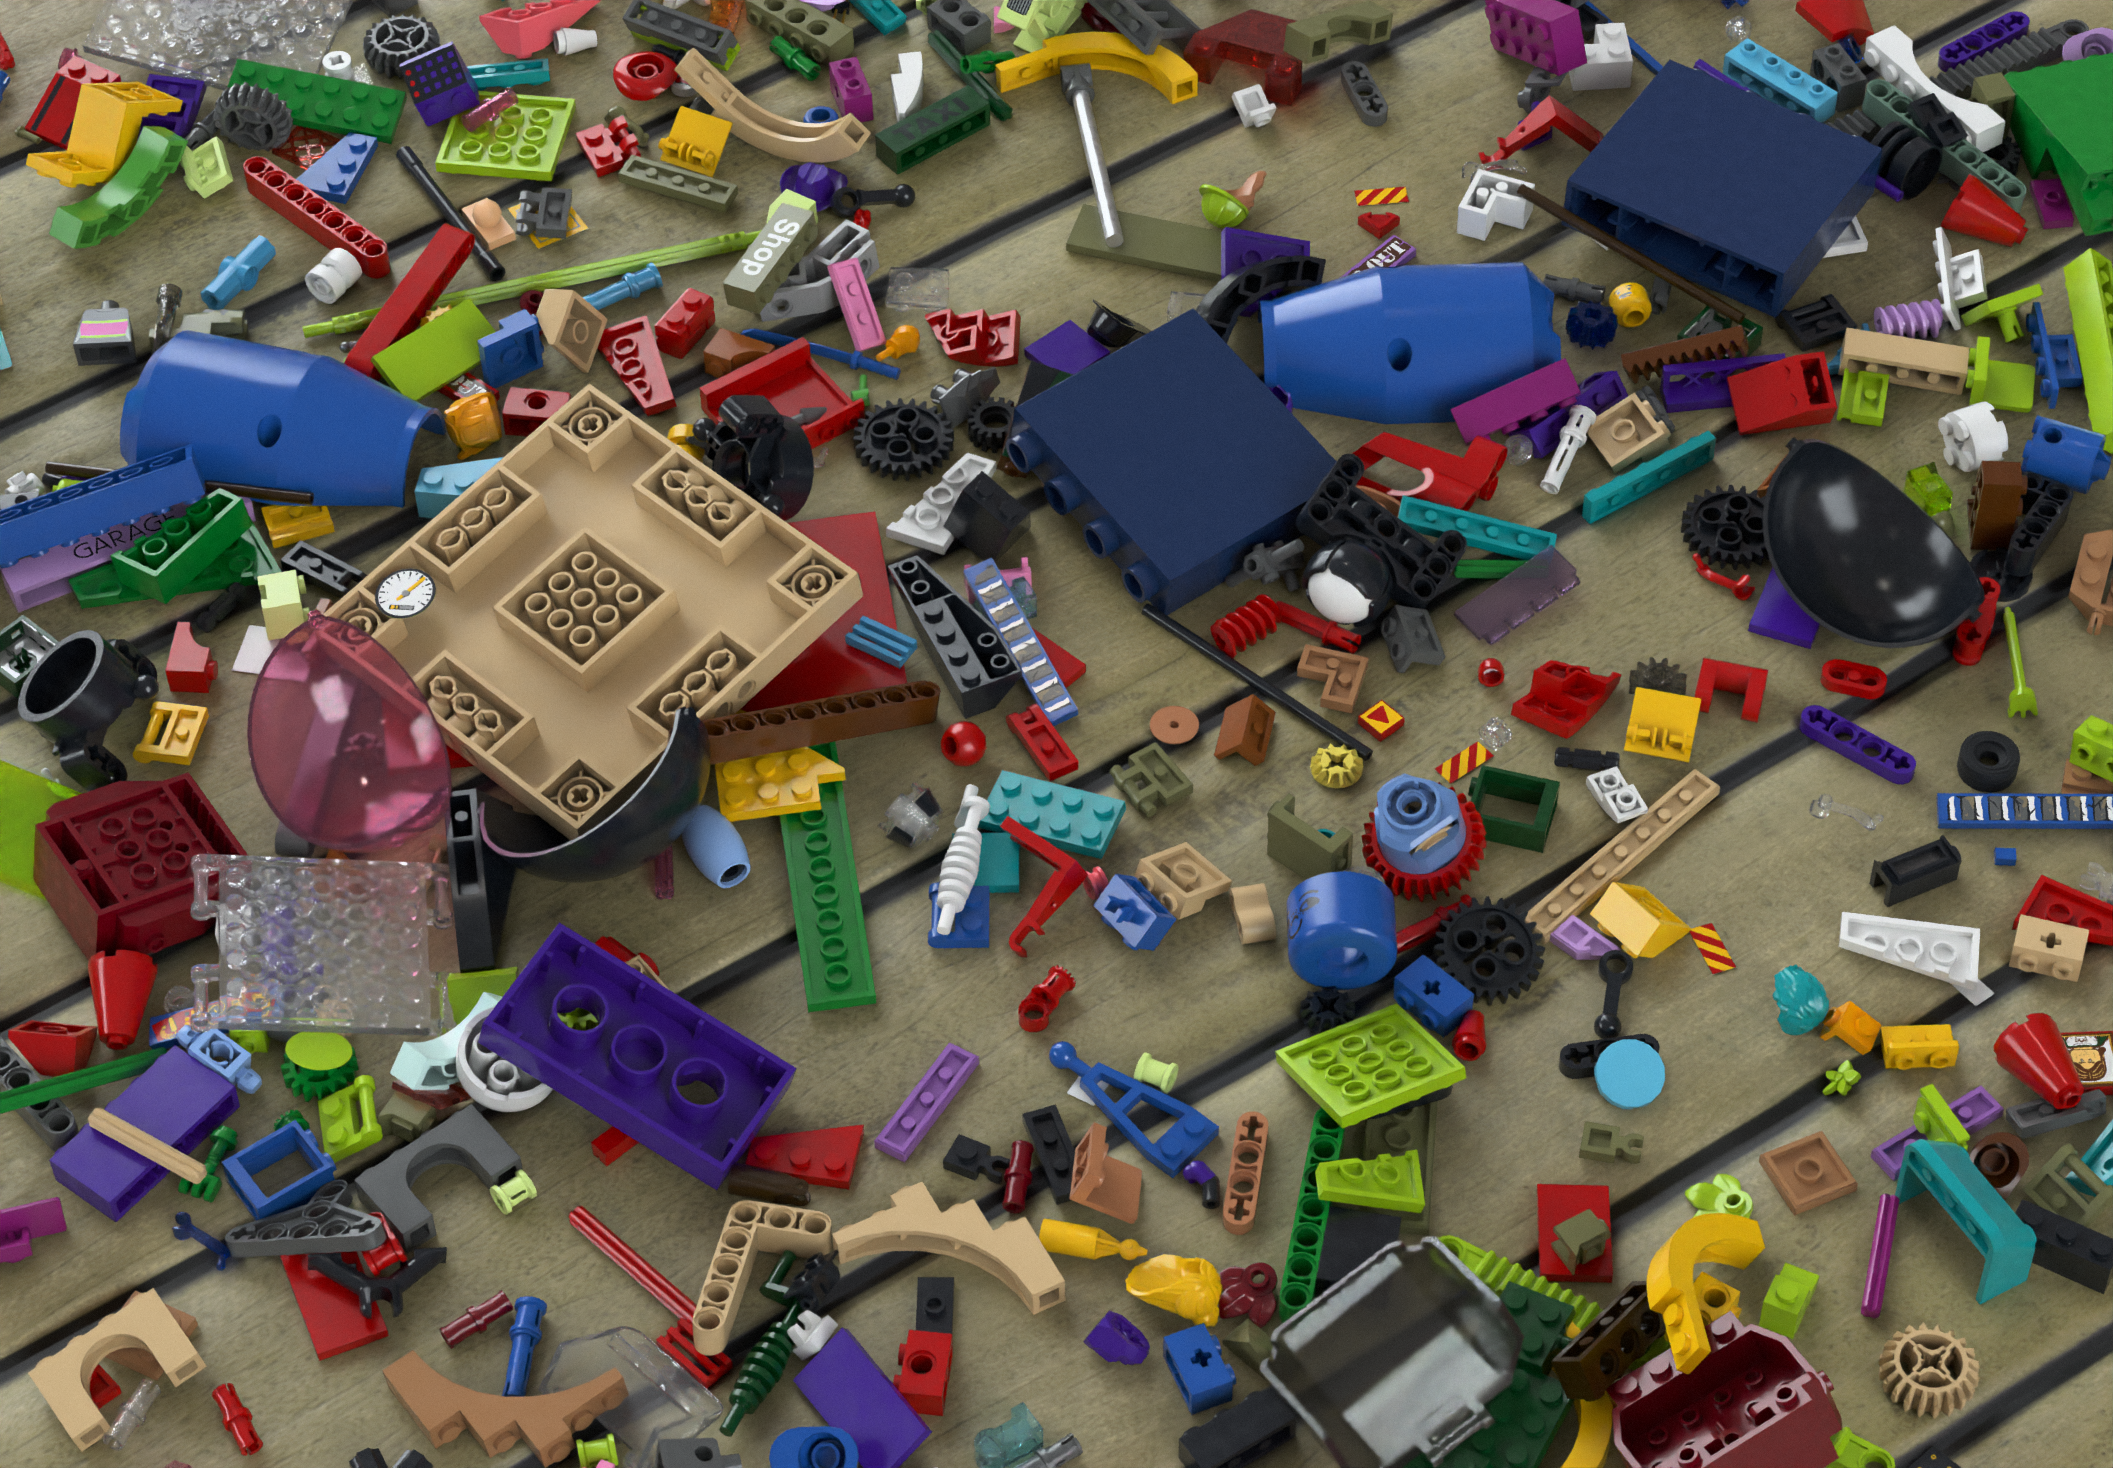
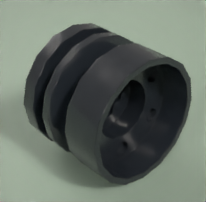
M1894 121L1886 125L1871 142V144L1883 148L1877 175L1904 192L1902 199L1904 200L1913 199L1922 193L1934 179L1942 162L1943 152L1941 148L1926 137L1918 136L1915 130L1908 128L1901 121Z

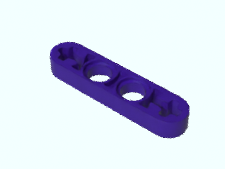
M2009 12L1947 44L1939 51L1938 67L1944 72H1947L1949 68L1955 70L1958 64L1964 66L1969 59L1973 62L1978 55L1982 58L1987 51L1992 53L1996 47L2001 49L2005 43L2010 45L2014 39L2020 40L2023 35L2026 36L2028 33L2029 17L2022 12ZM1994 34L2000 36L2001 38L1994 39L1988 37V35ZM1966 46H1976L1979 49L1971 50L1968 49Z
M1811 705L1803 709L1800 719V730L1809 738L1892 783L1903 785L1913 779L1916 761L1909 753L1822 706ZM1837 733H1846L1849 734L1852 737V739L1849 741H1841L1838 740L1835 737V735ZM1874 748L1880 752V755L1871 757L1866 755L1863 750Z

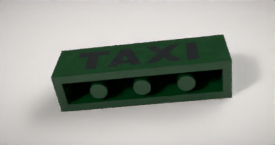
M967 85L875 134L876 156L898 175L990 125V103L971 86Z

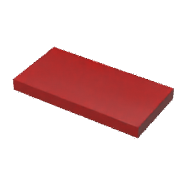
M357 1251L339 1252L343 1262L347 1264L356 1263V1269L365 1274ZM309 1254L279 1255L319 1361L389 1336L376 1301L371 1304L372 1317L367 1319L360 1312L358 1295L318 1271L308 1270Z

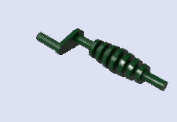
M785 1250L759 1291L766 1298L790 1309L782 1322H774L768 1328V1331L745 1358L744 1365L739 1372V1377L734 1384V1389L729 1396L732 1408L719 1428L720 1432L725 1436L731 1437L745 1414H753L758 1409L759 1404L765 1400L767 1394L779 1382L788 1363V1358L793 1351L795 1343L787 1331L790 1327L798 1324L799 1319L797 1317L805 1311L801 1309L795 1296L787 1299L783 1298L789 1287L782 1286L781 1283L796 1260V1255L789 1250Z

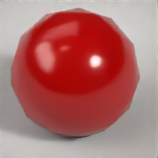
M960 721L950 725L941 739L943 755L956 766L968 767L978 763L984 756L987 748L985 734L977 725L967 721Z

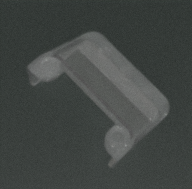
M620 1326L561 1342L538 1389L543 1395L561 1392L590 1382L616 1367L624 1377L629 1396L624 1398L618 1407L605 1411L596 1419L630 1449L623 1460L624 1468H654L658 1440L696 1438L720 1418L724 1409L722 1403L645 1334L628 1326Z

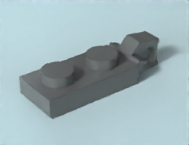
M2100 1089L2083 1093L2080 1102L2069 1109H2057L2043 1098L2008 1107L2006 1109V1120L2021 1139L2034 1137L2106 1114V1096Z

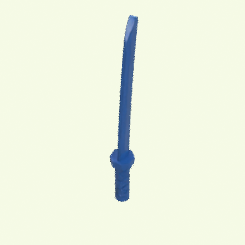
M747 329L741 333V335L780 346H785L797 340V338L759 329ZM809 342L811 354L850 364V368L854 370L862 368L895 380L899 378L900 368L868 357L865 358L863 352L855 350L851 354Z

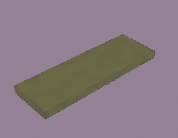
M1083 204L1066 243V251L1217 282L1221 281L1222 231L1117 211L1124 241L1120 246L1114 248L1106 244L1098 207Z
M1438 1101L1378 1119H1365L1362 1161L1374 1160L1379 1154L1390 1153L1391 1157L1403 1156L1409 1150H1418L1425 1206L1421 1213L1359 1205L1358 1211L1401 1217L1400 1233L1429 1235Z

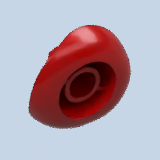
M651 51L628 54L619 59L613 69V78L618 90L625 97L637 101H647L657 97L674 83L679 74L674 70L677 64L664 54Z

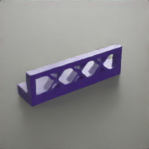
M1785 353L1663 365L1660 394L1666 413L1733 407L1727 377L1733 376L1731 373L1736 369L1744 368L1748 371L1786 358ZM1714 371L1716 373L1710 378L1702 379L1700 377L1706 372ZM1685 375L1680 381L1670 382V376Z
M1617 371L1598 372L1578 384L1581 395L1576 397L1577 402L1573 405L1586 406L1598 416L1628 397V394ZM1558 405L1547 410L1548 416L1535 422H1531L1530 418L1519 424V429L1508 433L1511 441L1526 439L1534 458H1543L1559 446L1561 441L1559 432L1562 427L1566 426L1570 418L1569 410L1573 405L1561 410Z

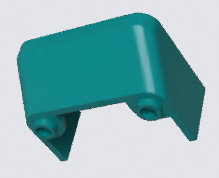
M1919 1139L1907 1145L1904 1151L1895 1195L1899 1198V1204L1929 1190L1986 1260L1976 1301L1982 1304L2025 1282L2028 1278L2035 1252L2036 1235L2028 1224H2024L1973 1164L1965 1148L1953 1142Z

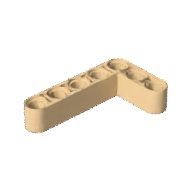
M751 1200L738 1201L731 1206L693 1314L694 1347L699 1353L716 1355L725 1349L758 1251L782 1254L785 1250H789L796 1257L810 1258L819 1252H822L823 1255L831 1252L832 1226L831 1219L827 1214L820 1211Z

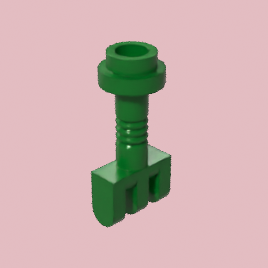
M223 1125L219 1126L217 1130L212 1131L209 1138L214 1144L204 1163L207 1170L206 1177L203 1178L201 1183L194 1185L182 1177L178 1186L179 1193L186 1195L191 1189L192 1197L200 1198L204 1192V1201H214L222 1186V1182L219 1177L213 1175L226 1150H235L238 1144V1134L236 1131Z

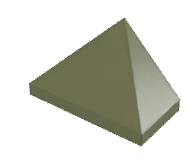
M1248 1318L1222 1340V1344L1274 1388L1298 1369L1301 1364L1299 1360Z

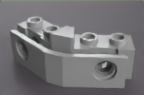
M847 219L842 222L807 256L802 257L799 263L795 264L787 280L774 293L771 302L766 304L760 312L762 322L822 313L840 305L827 267L830 264L857 257L866 281L880 267L875 241L871 240L869 230ZM785 305L784 310H778V306Z

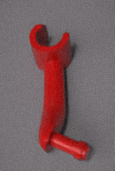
M1693 554L1692 558L1698 566L1696 571L1705 579L1731 589L1738 599H1748L1756 589L1754 586H1747L1751 579L1749 575H1742L1738 581H1734L1714 572L1707 564H1703L1700 554Z

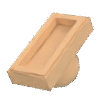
M485 198L461 209L463 218L489 251L516 240L514 230L503 218L499 204L493 200Z

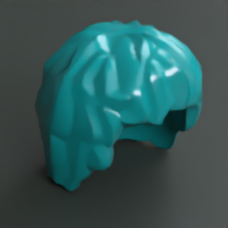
M1790 965L1775 974L1776 990L1773 993V999L1777 1001V1005L1780 1008L1777 1021L1782 1031L1789 1035L1798 1036L1810 1032L1814 1027L1819 1026V1023L1825 1020L1829 1010V999L1826 997L1823 984L1811 973L1805 972L1797 965Z

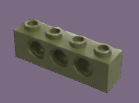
M745 0L748 22L766 31L773 37L782 36L792 46L800 47L805 51L806 55L812 57L817 62L829 67V62L845 59L854 51L853 29L805 2L799 0Z

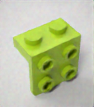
M1978 336L1976 348L1969 349L1968 366L1972 367V370L1967 371L1965 388H1970L1969 406L1979 402H1988L1995 409L2024 413L2030 412L2033 406L2035 367L2028 364L1989 360L1990 337Z

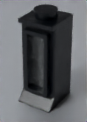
M1942 835L1939 840L1886 861L1874 860L1869 884L1872 888L1882 884L1887 885L1884 904L1890 907L1957 880L1961 855L1955 846H1951L1945 836Z

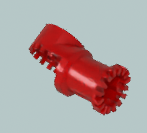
M1059 965L1051 967L1048 971V977L1041 984L1035 985L1029 995L1021 1001L1018 1017L1019 1025L1022 1029L1037 1033L1047 1028L1049 1015L1058 1007L1059 999L1066 992L1072 991L1076 986L1075 978L1070 977L1071 973L1067 974V969L1063 971V967H1059ZM1029 1011H1039L1043 1016L1037 1020H1031L1025 1017V1014Z

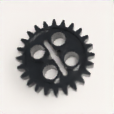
M899 398L897 405H893L887 400L885 408L876 404L875 413L866 411L865 419H858V427L854 428V449L856 450V458H861V465L863 467L869 465L870 473L880 470L881 478L887 476L888 473L892 474L893 481H896L899 475H903L904 479L909 481L911 474H915L918 479H921L922 471L932 475L933 466L942 468L943 460H949L950 452L954 450V430L952 429L951 420H946V413L938 414L937 406L927 409L926 401H923L919 406L915 405V399L913 398L908 404H904L902 398Z
M1718 485L1716 486L1715 493L1705 489L1703 497L1697 494L1694 495V502L1687 503L1686 511H1683L1681 533H1684L1683 542L1689 543V551L1698 550L1701 558L1709 557L1708 565H1712L1715 561L1720 562L1721 569H1724L1727 564H1731L1732 568L1737 571L1738 564H1743L1748 570L1750 569L1751 562L1762 566L1763 558L1770 560L1763 533V508L1766 496L1759 499L1757 497L1758 490L1748 494L1746 493L1745 486H1742L1739 491H1735L1733 485H1729L1728 491H1723Z
M1486 896L1483 905H1479L1474 897L1471 899L1469 908L1460 902L1457 907L1458 913L1449 910L1446 916L1448 921L1441 920L1438 927L1441 932H1436L1433 940L1438 944L1434 945L1432 954L1440 956L1436 959L1435 964L1440 968L1445 967L1444 971L1470 990L1474 994V1003L1476 1004L1481 996H1486L1488 1005H1492L1496 996L1505 1004L1508 999V993L1515 999H1518L1521 994L1520 988L1528 992L1532 985L1531 981H1537L1540 974L1537 969H1541L1544 964V960L1539 957L1543 956L1545 947L1537 945L1541 942L1543 935L1540 933L1532 934L1537 925L1536 921L1526 924L1525 919L1528 912L1525 911L1519 915L1514 913L1516 910L1515 903L1508 909L1504 908L1503 898H1500L1496 905H1492L1489 896ZM1486 926H1498L1501 929V932H1490ZM1510 936L1514 937V939H1510L1504 942V939ZM1466 940L1472 944L1473 948H1463L1457 941ZM1505 953H1514L1520 960L1511 961L1505 956ZM1472 959H1474V961L1468 965L1463 964V962L1471 961ZM1485 968L1491 973V976H1481L1477 973L1476 969Z

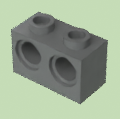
M937 0L927 6L928 29L932 32L940 30L963 55H969L991 41V21L989 17L973 7L967 0Z
M1837 43L1814 50L1810 76L1838 92L1835 111L1838 113L1862 106L1867 78L1843 47Z

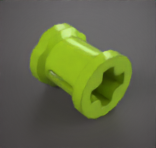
M613 1433L607 1434L606 1438L583 1442L582 1439L576 1440L581 1468L597 1467L601 1459L613 1463L615 1466L619 1465Z

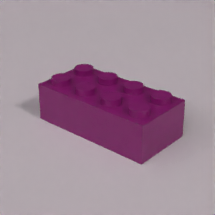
M1485 0V14L1489 20L1491 30L1490 41L1494 49L1558 76L1587 64L1578 9L1556 0Z

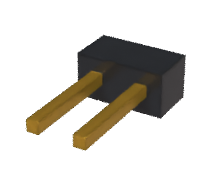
M848 0L836 4L832 8L833 18L836 19L837 13L843 14L841 23L844 24L845 15L850 13V2Z

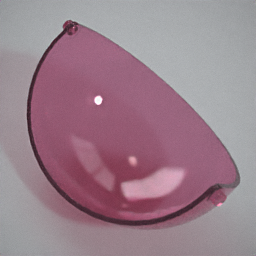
M313 610L307 614L308 620L292 630L274 648L262 667L253 689L248 714L247 737L249 756L256 782L265 801L276 817L292 832L308 842L345 853H374L399 847L432 829L441 821L449 806L452 787L451 768L441 730L420 689L404 667L383 645L351 623L321 614L320 610Z

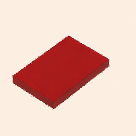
M1537 1184L1539 1277L1543 1275L1547 1278V1281L1612 1283L1611 1237L1605 1242L1604 1253L1583 1265L1579 1263L1574 1276L1551 1248V1243L1559 1239L1554 1233L1553 1227L1588 1209H1591L1598 1219L1605 1221L1611 1233L1609 1186Z

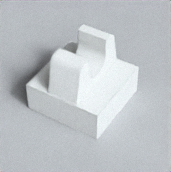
M806 1310L797 1317L804 1324L805 1330L798 1324L788 1329V1335L796 1344L793 1352L802 1361L820 1351L837 1328L838 1324L829 1315L820 1318L813 1312Z

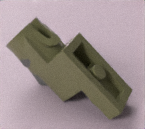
M205 309L202 313H183L180 328H150L149 341L152 354L175 335L185 330L246 341L248 322L244 319L245 309Z

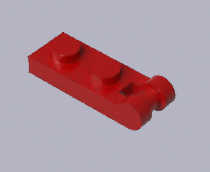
M1035 703L1026 707V711L1020 714L1014 712L1006 716V722L1010 731L1017 735L1049 782L1079 769L1077 758L1038 704Z

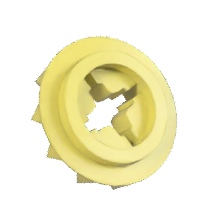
M1330 743L1327 749L1318 748L1316 755L1311 757L1310 770L1314 779L1320 784L1330 788H1345L1356 783L1362 776L1363 758L1358 756L1356 749L1348 750L1345 744L1341 747H1334ZM1342 761L1343 767L1338 765L1331 767V762L1339 763Z

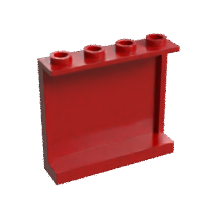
M804 337L699 388L701 408L716 425L724 421L719 415L721 404L727 398L734 395L765 396L780 414L788 417L799 414L801 408L826 407L827 411L817 421L807 426H801L809 440L811 449L858 427V419H865L864 400L860 398L853 402L811 358L810 343Z

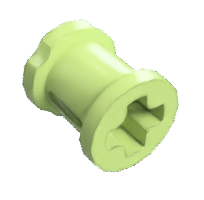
M1145 1052L1138 1061L1134 1079L1141 1083L1144 1081L1160 1087L1161 1092L1167 1094L1171 1091L1176 1081L1179 1066L1175 1063L1168 1065L1155 1060L1150 1053Z
M522 1169L517 1170L515 1177L499 1187L494 1185L489 1189L495 1204L505 1215L511 1213L512 1207L526 1198L533 1199L537 1196L532 1180Z

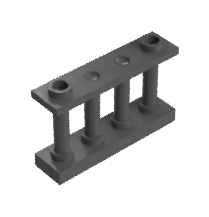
M1087 0L1145 55H1153L1161 40H1171L1185 54L1190 53L1202 31L1170 0Z

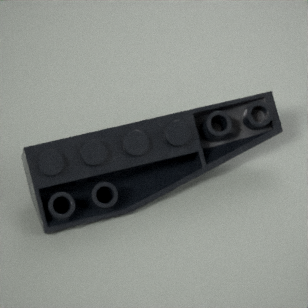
M918 555L889 565V572L908 614L963 717L967 719L996 708L1022 676L1021 668L997 628Z
M478 789L445 792L442 794L460 973L494 970L517 867L504 860L487 845L481 833L480 818L477 815L476 809L485 800H491L510 810H513V806Z

